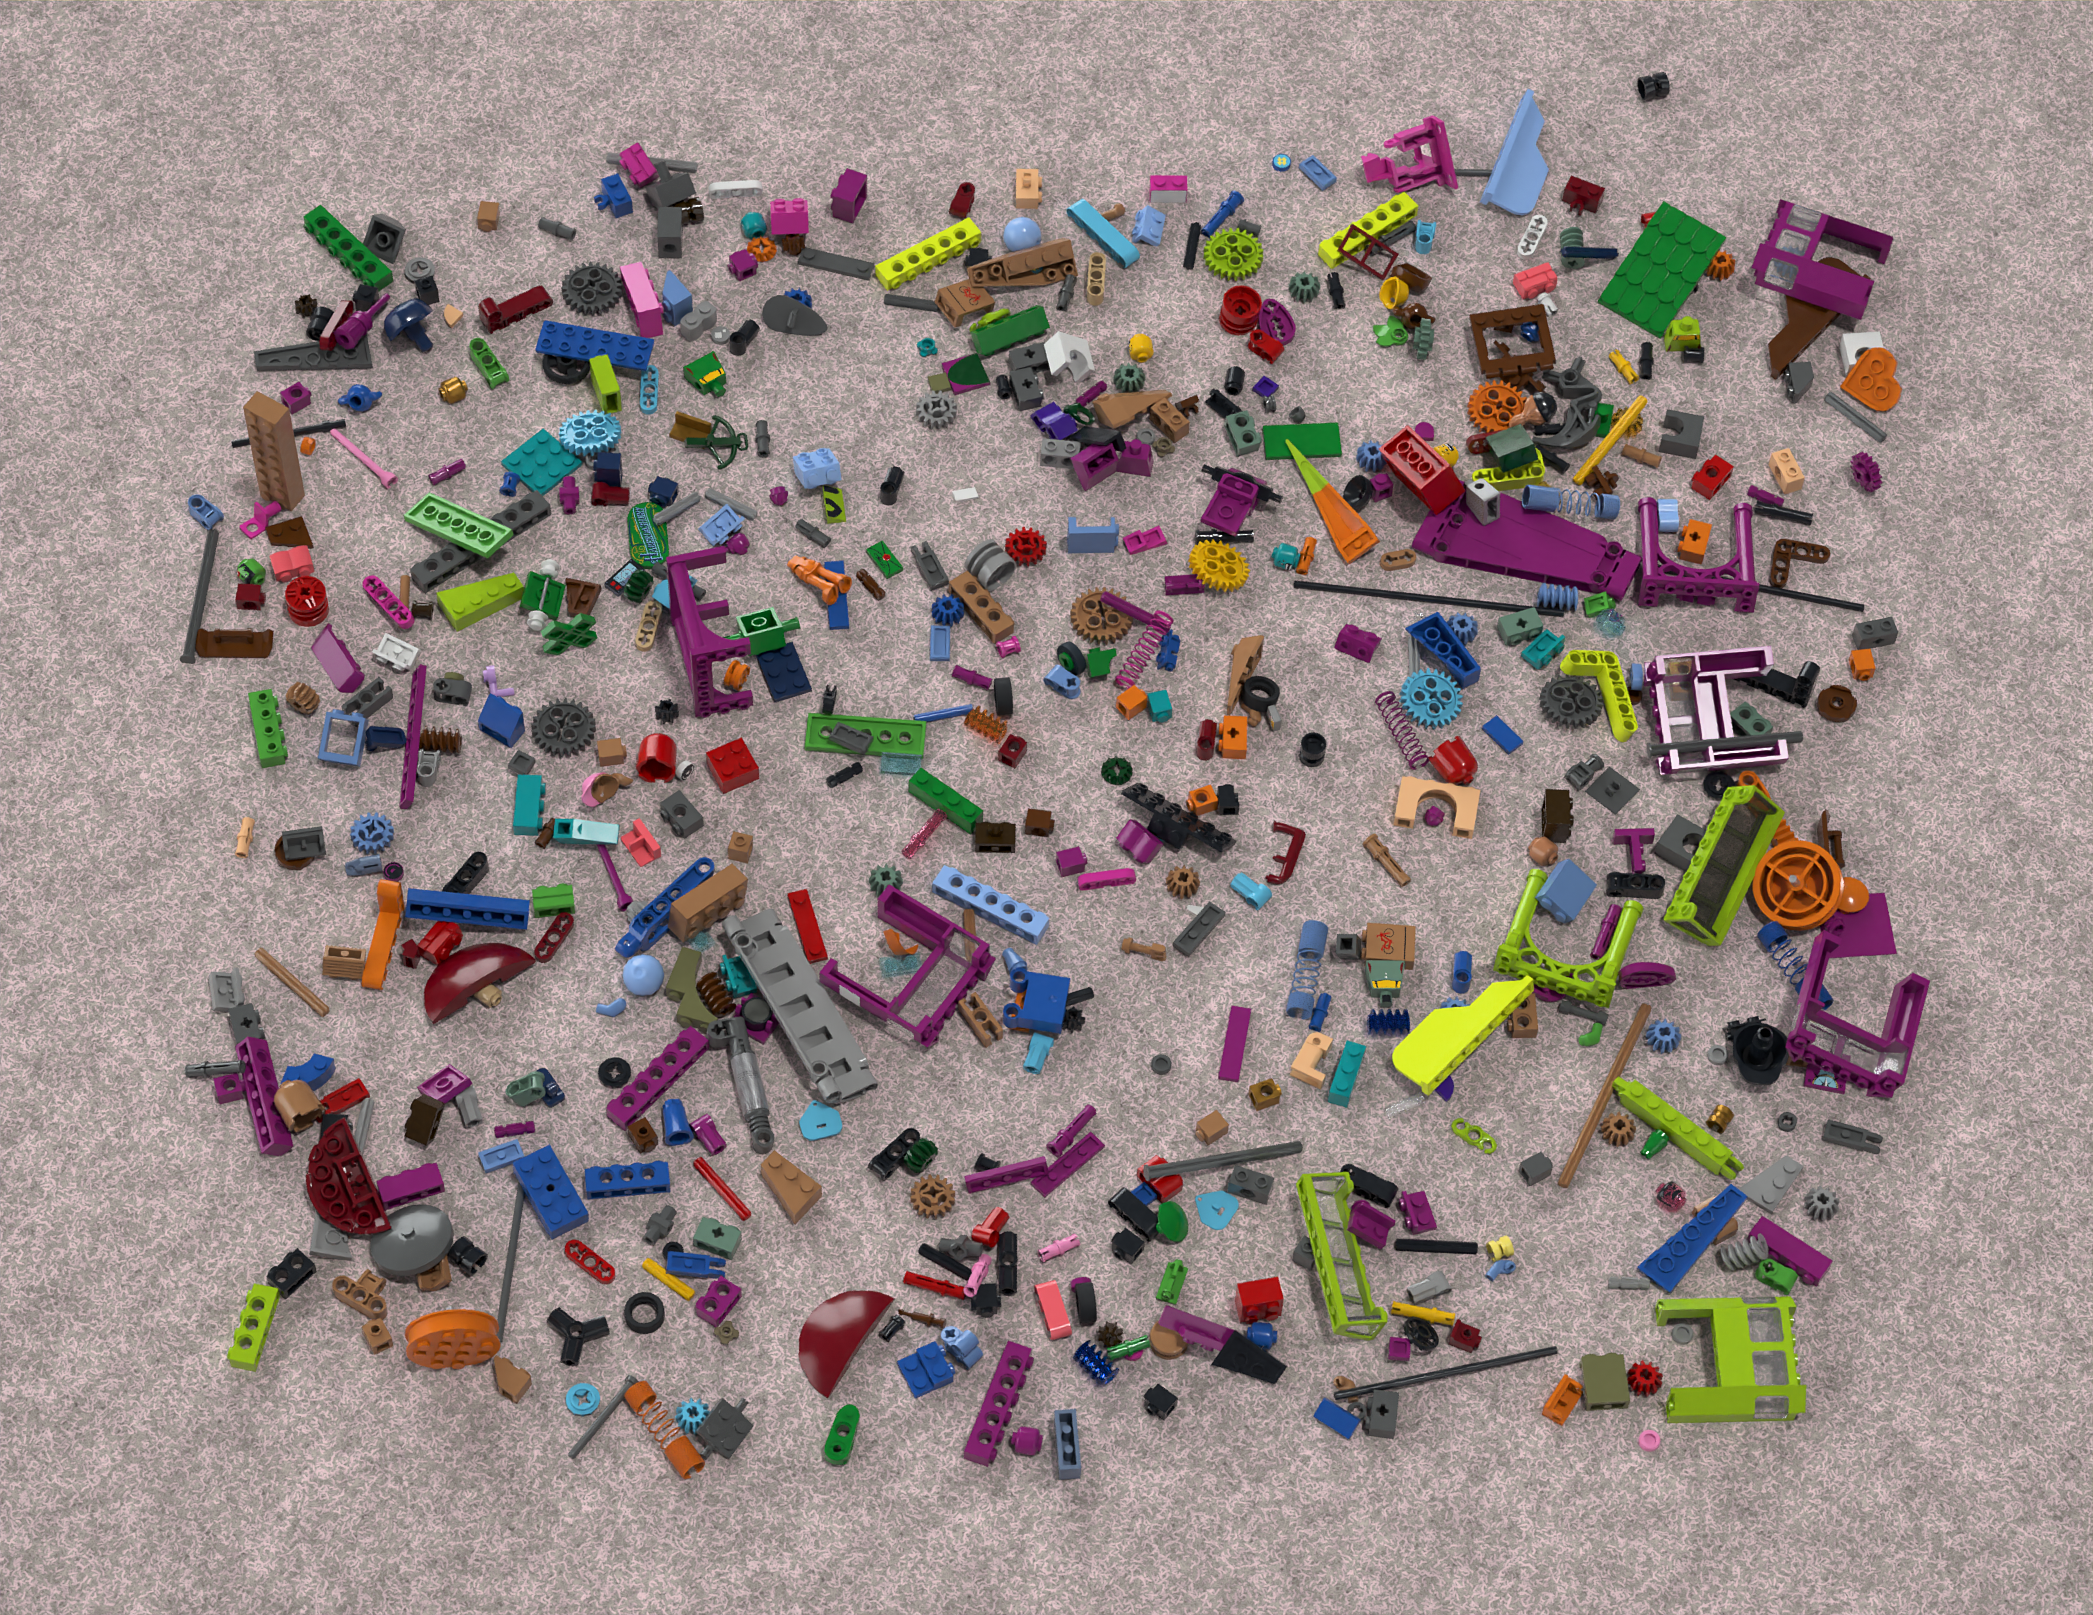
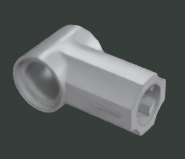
M474 1085L455 1096L458 1104L457 1107L461 1110L465 1126L470 1128L483 1123L477 1104Z
M1436 1271L1430 1274L1426 1280L1407 1287L1408 1296L1414 1305L1433 1297L1438 1299L1440 1295L1445 1293L1448 1295L1452 1291L1442 1271Z

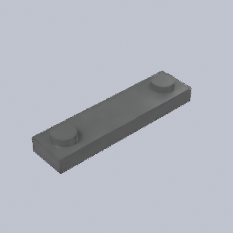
M807 247L802 248L798 259V265L870 281L875 267V263Z

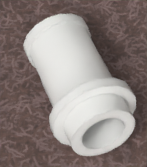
M1545 292L1538 296V304H1544L1545 311L1549 317L1554 315L1553 312L1556 314L1559 312V309L1552 302L1550 294Z

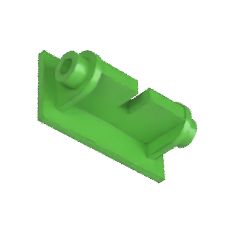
M1175 1259V1262H1168L1156 1299L1176 1305L1189 1269L1182 1265L1183 1261Z

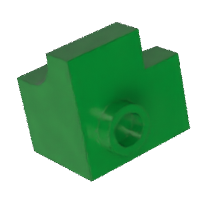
M1100 647L1088 649L1089 653L1083 654L1089 677L1109 674V663L1113 657L1117 656L1116 648L1101 651Z

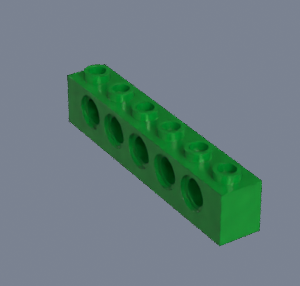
M321 204L303 216L306 232L308 234L312 233L320 245L324 244L328 252L333 257L337 256L341 265L345 268L348 267L356 279L360 278L364 285L377 287L379 292L393 282L392 271Z

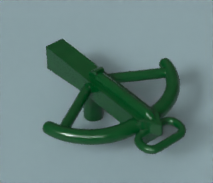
M713 415L712 419L716 421L710 434L706 438L686 437L684 444L685 448H709L721 464L717 467L721 470L733 462L737 453V446L742 451L748 449V438L745 433H739L736 437L735 431L729 422L722 417ZM719 422L727 428L730 437H714L713 434ZM741 435L745 437V448L740 446L743 443L740 439ZM713 447H732L727 461L723 462Z

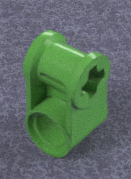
M1769 1258L1760 1262L1755 1273L1756 1278L1760 1282L1772 1287L1774 1290L1778 1289L1784 1292V1295H1788L1791 1292L1798 1278V1274L1794 1270Z

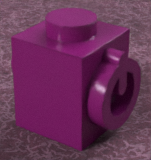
M743 249L729 256L728 269L732 275H736L739 281L756 275L758 262L753 253H748L746 249Z

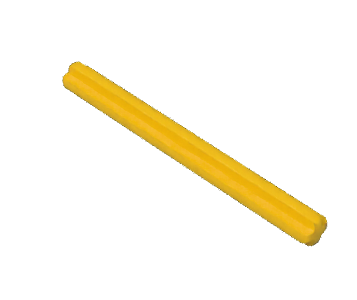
M1638 396L1576 473L1573 481L1577 485L1583 484L1585 481L1584 477L1592 473V467L1600 463L1645 407L1648 401L1644 396Z

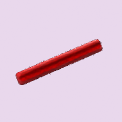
M702 1157L697 1158L693 1165L743 1221L749 1219L751 1211Z

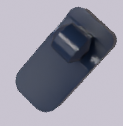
M370 726L365 732L367 751H374L377 749V746L400 749L407 742L405 733L401 728Z
M546 1068L536 1070L545 1076V1081L543 1082L545 1095L541 1099L546 1106L552 1108L563 1102L565 1094Z

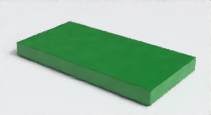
M1338 422L1267 425L1262 428L1266 460L1294 459L1286 439L1305 458L1342 457Z

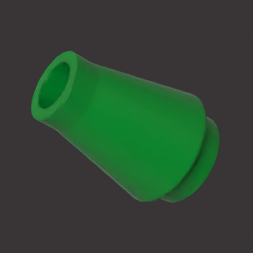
M1656 1129L1655 1132L1652 1131L1640 1153L1650 1160L1668 1145L1669 1137L1659 1129Z

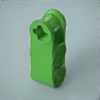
M481 338L472 339L469 343L470 357L485 377L491 389H494L496 385L504 381L508 382L510 379L507 371L497 360L486 342Z

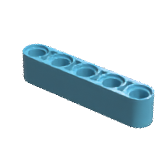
M1080 199L1067 208V215L1071 216L1081 229L1084 228L1093 240L1096 239L1099 242L1098 245L1105 251H1108L1116 262H1120L1124 266L1123 268L1128 267L1140 258L1137 248L1086 200Z

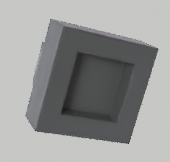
M518 750L508 763V769L521 775H528L536 762L535 758Z

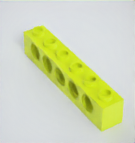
M1402 192L1399 195L1393 196L1385 204H1380L1374 211L1366 213L1360 220L1354 221L1351 224L1378 239L1379 236L1390 233L1416 217L1418 205L1405 192ZM1350 225L1344 230L1336 232L1328 240H1323L1319 245L1318 256L1331 269L1348 260L1347 257L1337 252V249L1349 230ZM1353 230L1343 250L1354 256L1364 250L1371 241Z
M968 217L875 265V276L887 291L892 288L897 289L902 283L914 280L923 272L931 271L934 266L945 264L950 258L962 255L969 248H976L981 243V231Z

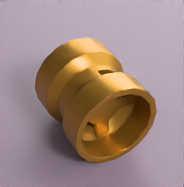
M1720 1104L1713 1110L1714 1114L1709 1116L1706 1124L1711 1129L1716 1124L1719 1126L1717 1132L1724 1133L1727 1123L1732 1121L1734 1113L1728 1107Z

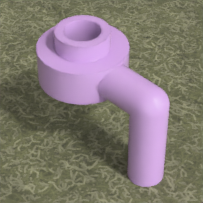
M494 665L486 666V670L483 671L484 682L489 683L490 693L496 697L514 695L513 688L497 689Z

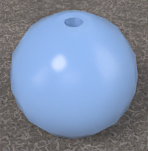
M1019 217L1012 219L1004 229V243L1012 252L1036 246L1041 243V230L1038 224L1030 218Z
M646 954L637 955L628 960L622 974L627 989L639 996L651 995L659 990L664 979L663 967L659 960Z

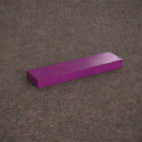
M1231 1006L1218 1077L1220 1080L1239 1082L1252 1010L1250 1008Z
M1089 1132L1048 1167L1049 1174L1036 1177L1031 1181V1185L1044 1198L1047 1197L1105 1148V1144L1092 1132Z
M1042 1156L966 1175L964 1178L967 1191L970 1194L1046 1175L1049 1172L1046 1158Z

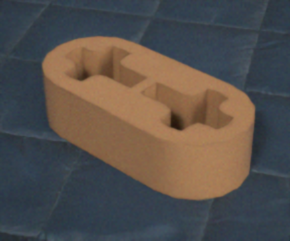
M1410 549L1388 552L1381 556L1380 566L1385 571L1410 568L1415 565L1416 554ZM1408 556V558L1411 559L1410 561H1407V559H1404V557ZM1386 559H1389L1392 564L1389 565Z

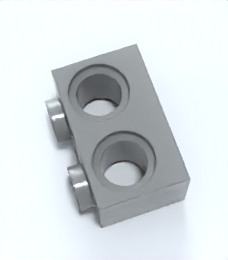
M1043 438L1040 466L1074 469L1070 458L1080 453L1081 442Z

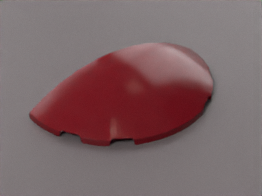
M504 943L476 944L458 950L446 960H443L433 970L427 980L424 990V1006L429 1019L433 1024L437 1023L468 1004L467 998L498 979L501 982L506 981L534 964L536 959L526 951Z
M344 1117L323 1132V1137L317 1145L313 1146L310 1152L308 1173L306 1174V1186L310 1200L318 1213L326 1221H329L336 1228L345 1232L371 1235L388 1231L392 1227L362 1152Z
M871 1290L847 1291L825 1300L812 1311L800 1333L798 1356L801 1368L808 1377L809 1383L826 1398L830 1397L850 1367L851 1361L871 1331H874L895 1298Z

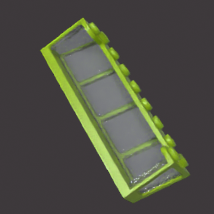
M1349 1172L1302 1174L1296 1183L1333 1333L1366 1341L1374 1340L1386 1325L1388 1315L1383 1307L1375 1308V1303L1370 1295V1284L1367 1282L1365 1275L1366 1268L1362 1264L1360 1256V1246L1357 1244L1356 1235L1347 1230L1351 1210L1348 1208L1346 1200L1354 1189L1353 1181L1350 1179Z

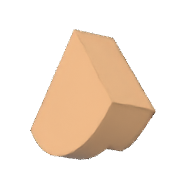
M447 304L444 310L447 325L453 328L463 317V312Z

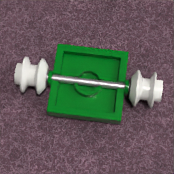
M552 559L541 563L542 568L539 570V574L533 571L527 574L520 607L531 611L527 624L535 631L544 629L548 618L552 620L558 618L566 585L552 580L558 577L557 571L560 570V565Z

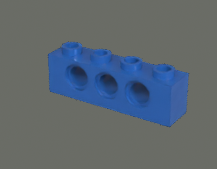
M654 1161L646 1164L636 1162L624 1166L614 1164L610 1167L593 1166L585 1169L587 1200L671 1192L668 1162ZM648 1175L653 1176L651 1179H645L644 1177ZM626 1177L632 1178L630 1181H624L623 1179ZM605 1179L611 1180L609 1183L602 1182Z

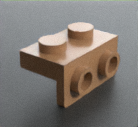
M447 1254L438 1264L417 1274L420 1289L438 1291L452 1281Z

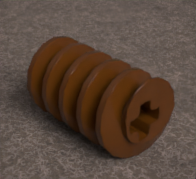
M425 725L423 731H421L419 749L425 746L427 751L433 747L434 751L441 748L442 752H446L448 748L449 752L453 753L456 748L457 753L460 754L462 734H460L458 728L454 734H452L451 728H448L447 732L444 733L443 727L440 728L439 732H436L435 726L432 727L431 731H428V727Z
M710 972L698 981L696 989L700 992L701 997L704 998V1002L708 1005L707 1007L712 1015L717 1018L727 1016L736 1009L737 1005L732 1003V997H728L729 992L725 990L724 984H721V979L717 978L718 974Z

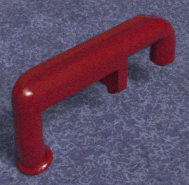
M1274 820L1273 832L1280 831L1293 836L1286 857L1280 855L1273 856L1275 862L1283 864L1280 875L1269 874V876L1266 875L1265 877L1267 882L1279 885L1286 882L1292 876L1306 834L1302 829Z

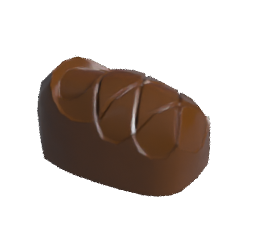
M1409 263L1396 265L1390 273V277H1398L1408 285L1409 290L1415 292L1425 291L1432 280L1430 275Z

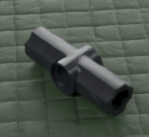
M1010 1231L999 1234V1293L1004 1296H1011L1017 1293V1234ZM1005 1262H1011L1012 1264H1011V1265H1006V1264H1004V1263H1005Z

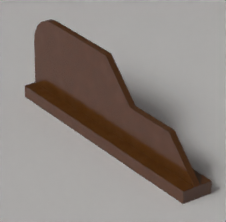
M1827 257L1818 261L1819 263L1861 276L1837 258ZM1864 274L1863 276H1861V277H1864V278H1867V279H1871V278H1870L1869 276H1867L1866 274ZM1785 295L1788 324L1768 343L1771 366L1770 376L1777 380L1787 370L1788 363H1794L1842 313Z

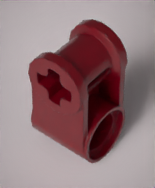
M964 182L960 184L951 202L949 214L964 219L967 218L968 212L970 213L975 199V186L972 183Z

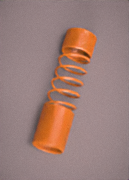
M640 1381L626 1391L625 1399L638 1416H643L642 1423L649 1424L648 1431L655 1433L654 1439L656 1441H661L660 1447L665 1450L664 1453L670 1462H672L683 1479L691 1478V1474L687 1473L691 1467L696 1469V1473H699L704 1468L705 1461L685 1435L673 1440L666 1448L662 1447L665 1438L678 1429L670 1437L675 1436L680 1431V1427L672 1429L663 1439H656V1434L661 1427L672 1420L665 1427L668 1428L672 1425L674 1419L671 1418L665 1421L657 1431H651L650 1425L659 1415L666 1412L658 1420L663 1419L668 1414V1410L657 1414L651 1422H644L647 1412L659 1404L653 1410L656 1411L662 1405V1402L653 1404L657 1395L647 1381ZM647 1401L646 1403L651 1407L644 1414H639L638 1412L643 1411L640 1405Z

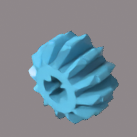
M690 1398L689 1403L682 1401V1407H677L675 1421L679 1422L678 1427L680 1429L685 1428L686 1434L692 1429L693 1434L696 1435L695 1431L710 1411L708 1410L709 1406L707 1403L702 1405L701 1399L694 1402L693 1398ZM697 1414V1417L694 1415V1418H690V1415Z

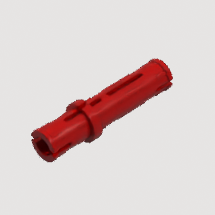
M909 1271L905 1273L903 1284L937 1292L943 1297L947 1295L964 1300L966 1297L964 1287L952 1284L949 1280L941 1281Z

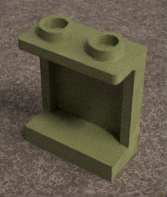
M1607 1353L1600 1356L1587 1354L1581 1357L1579 1367L1582 1368L1586 1411L1628 1409L1630 1396L1624 1355Z

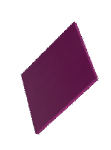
M1885 892L1869 893L1868 904L1860 911L1842 914L1837 909L1833 914L1835 917H1840L1843 920L1845 929L1838 935V937L1842 938L1840 946L1830 953L1829 959L1897 954ZM1824 923L1820 925L1821 932L1825 930Z

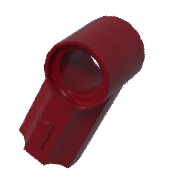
M604 482L593 484L591 504L593 506L604 505L603 507H606L608 504L629 505L630 487H609Z
M1205 719L1200 721L1196 755L1203 761L1210 760L1214 755L1217 723L1213 722V720Z

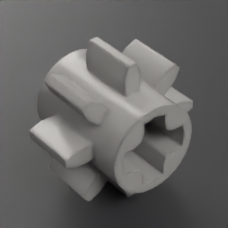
M633 901L626 909L628 912L626 914L628 916L627 920L631 922L648 904L645 901ZM650 917L643 918L642 922L646 923Z

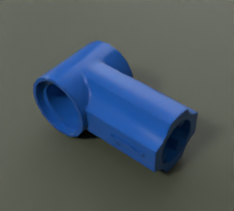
M1460 951L1454 955L1452 988L1459 994L1466 993L1471 984L1472 954H1469L1468 951Z

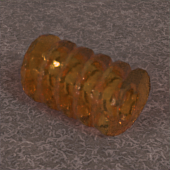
M980 705L975 709L973 708L966 716L964 725H969L972 730L976 729L977 733L983 732L984 737L989 736L990 740H996V743L1000 744L1007 733L1008 721L1005 720L1001 724L1000 716L994 720V713L987 716V709L981 713Z

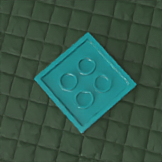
M543 428L501 461V465L509 472L518 474L521 478L520 481L532 492L538 490L544 496L562 482L564 477L571 475L581 467L582 461L573 453H570L568 449L565 450L564 446Z

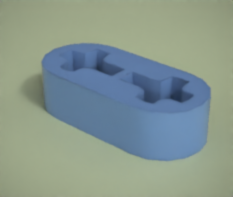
M1631 663V690L1641 691L1643 684L1642 664Z

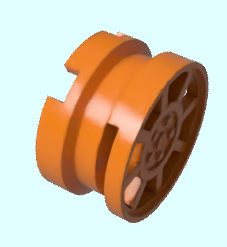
M733 660L726 671L724 685L728 687L733 686L735 690L741 691L742 686L740 685L747 681V675L750 674L749 665H741L739 661Z

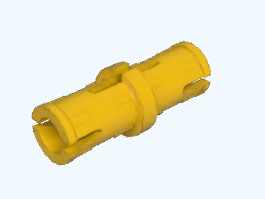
M1618 349L1615 350L1616 354L1612 351L1609 354V358L1616 365L1617 371L1623 374L1629 384H1633L1632 380L1637 382L1640 377L1632 369L1631 363L1625 360Z

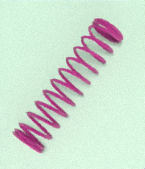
M1160 610L1155 611L1153 614L1154 619L1150 620V625L1146 626V631L1142 633L1143 638L1138 639L1139 644H1136L1134 646L1135 650L1130 652L1132 657L1127 658L1128 663L1123 664V669L1115 677L1119 685H1125L1119 679L1124 680L1130 685H1125L1128 687L1127 689L1136 685L1133 680L1122 676L1121 671H1125L1135 679H1140L1134 672L1126 670L1125 665H1130L1137 672L1143 673L1140 667L1129 663L1128 659L1133 658L1138 664L1147 666L1143 660L1133 657L1132 653L1137 652L1144 659L1151 660L1150 656L1138 651L1136 646H1141L1145 651L1155 654L1153 649L1141 644L1140 640L1144 639L1151 646L1158 648V644L1153 640L1145 638L1144 633H1148L1158 641H1163L1159 635L1149 632L1148 627H1153L1158 633L1166 635L1163 629L1152 625L1151 622L1156 620L1161 626L1169 629V625H1172L1174 622L1169 614ZM1158 614L1165 616L1170 621L1161 618Z

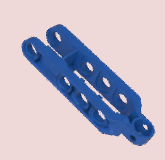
M706 857L696 860L632 919L629 925V932L618 941L615 951L624 958H630L639 950L642 952L647 951L670 931L668 924L665 926L660 924L665 919L669 921L671 903L712 877L715 872L714 862ZM702 865H708L710 867V870L707 872H701L699 870V867ZM673 891H680L675 898L671 896ZM659 904H666L660 911L656 908ZM652 917L646 924L642 922L643 918ZM653 932L655 936L649 939V935Z

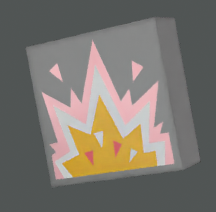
M1268 706L1267 718L1273 732L1278 731L1281 728L1282 720L1276 706Z

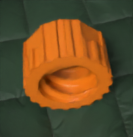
M304 437L300 452L312 455L316 446V440Z

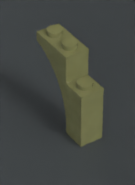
M682 947L666 985V996L675 1002L682 1000L676 1013L677 1022L685 1028L692 1026L706 1034L708 1025L712 1021L718 1020V1018L706 1009L696 989V978L702 962V952Z

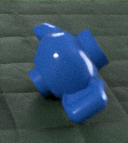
M356 384L348 390L347 395H342L338 399V403L340 405L349 404L352 409L358 412H365L371 407L373 401L382 397V392H371L367 386Z

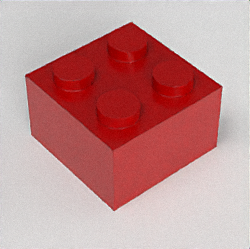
M742 737L706 752V764L723 794L759 779V767Z
M1278 1276L1237 1283L1235 1304L1240 1323L1252 1324L1260 1319L1272 1321L1281 1316L1284 1298Z

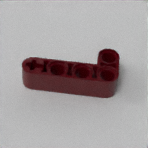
M542 285L536 286L498 305L493 298H485L478 306L479 317L488 332L493 334L494 331L502 330L515 321L519 322L530 314H536L551 307L553 299Z

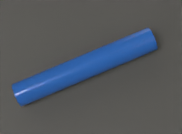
M972 704L915 714L914 720L931 722L973 714Z

